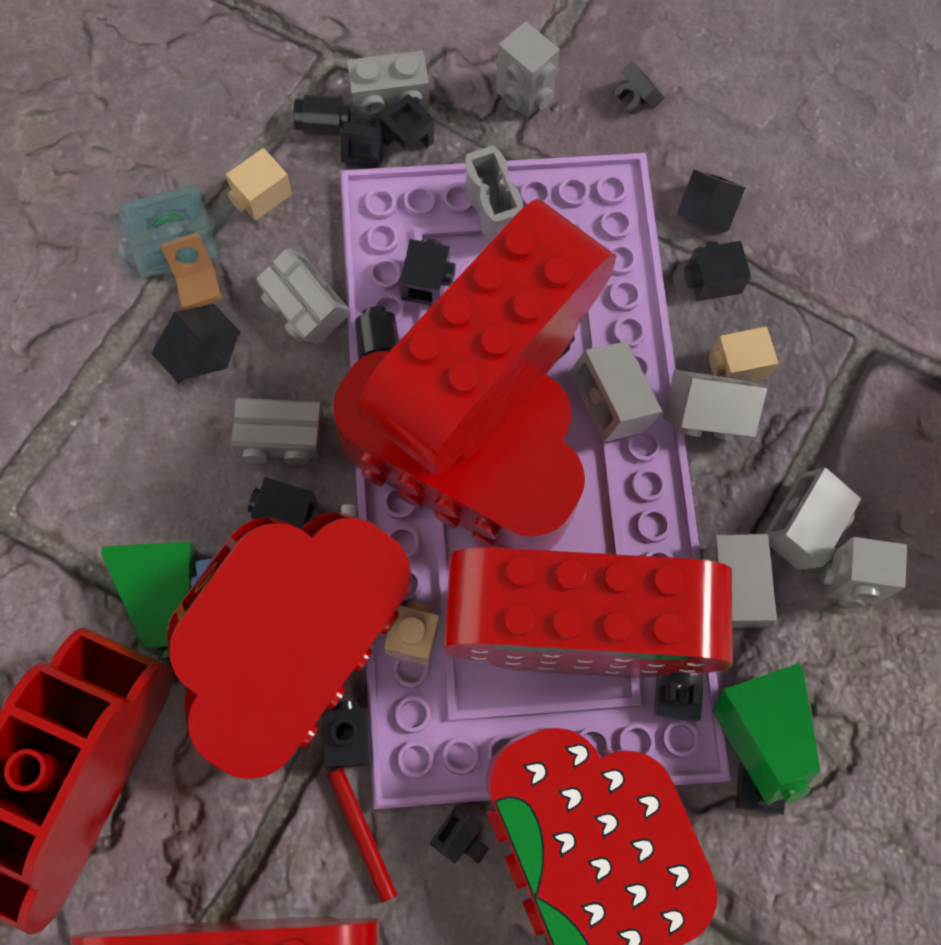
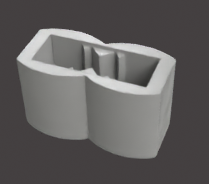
M490 146L466 154L465 192L471 205L479 211V225L483 235L491 242L523 208L522 197L516 186L508 180L506 160L496 147Z

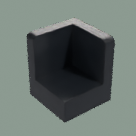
M409 94L379 116L380 128L383 129L382 142L385 145H389L395 140L404 150H407L418 140L428 148L434 144V118Z
M693 169L677 213L702 227L727 232L730 229L746 187L721 176Z

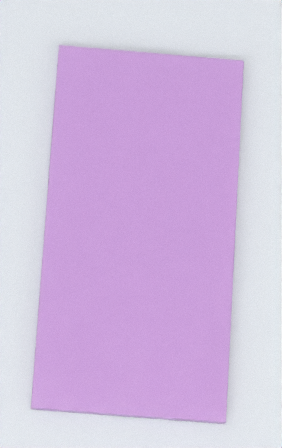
M646 153L506 161L508 180L520 192L523 207L535 199H541L616 254V261L611 276L596 301L579 321L574 334L575 341L570 345V351L560 358L546 374L564 389L569 398L572 416L565 443L576 452L582 462L585 473L584 490L574 516L560 541L549 551L701 559L684 434L677 432V425L663 418L675 363ZM465 163L340 170L347 307L351 311V314L348 316L350 368L360 360L355 319L362 315L364 309L382 306L386 308V311L394 313L400 341L431 307L401 300L400 278L410 239L419 241L433 239L442 245L450 246V262L456 263L454 281L489 245L490 242L483 235L479 225V211L471 205L465 192ZM445 286L444 292L449 288L448 286ZM627 341L634 357L640 364V368L652 392L657 396L663 412L644 433L603 442L569 371L586 349ZM356 466L358 518L376 525L401 545L409 560L411 580L408 592L400 605L406 607L408 601L422 603L433 608L432 614L439 615V628L428 666L386 656L384 645L388 632L386 634L380 633L370 646L372 654L366 663L374 810L489 801L486 775L489 763L495 752L507 741L538 728H563L574 731L587 739L597 752L606 749H623L646 754L658 761L666 769L674 786L731 781L725 733L712 712L720 697L716 672L689 673L704 675L701 720L696 722L654 716L657 677H613L518 671L499 668L491 665L488 661L468 660L445 654L444 637L450 554L460 549L484 546L477 543L471 537L473 533L458 525L455 529L440 522L434 516L436 512L421 504L420 507H414L398 496L399 490L386 483L382 487L373 484L361 474L362 469Z

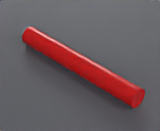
M340 768L327 774V778L381 903L398 896L344 769Z

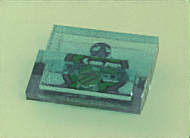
M197 184L120 204L130 236V245L141 278L171 271L162 252L161 245L193 233L200 234L210 258H218L216 245ZM185 247L176 253L175 258L181 263H191L197 259L199 253L194 248Z

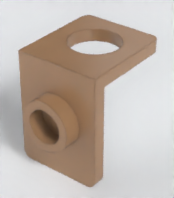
M193 233L161 245L162 252L176 279L183 310L201 307L221 300L222 295L215 267L199 233ZM185 247L194 248L199 253L197 259L191 263H181L176 260L175 255L180 249Z

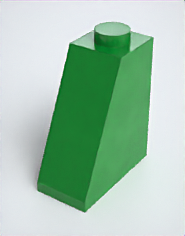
M190 542L102 546L101 556L144 649L154 655H158L159 661H171L166 637L167 627L174 610L191 589V576L197 575L195 562L198 561V551Z
M797 663L724 689L712 712L766 804L769 805L781 799H784L786 803H792L806 796L811 791L810 783L820 771V764L805 676L800 664Z

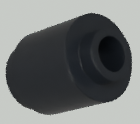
M305 95L304 99L295 98L293 110L295 130H304L306 135L341 136L344 123L351 121L350 105L344 104L342 96Z
M373 306L366 308L362 311V315L355 319L360 359L374 352L390 351L399 342L395 314L386 311L385 307Z

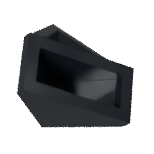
M215 304L175 311L151 354L179 384L184 379L227 369L237 337L241 333Z

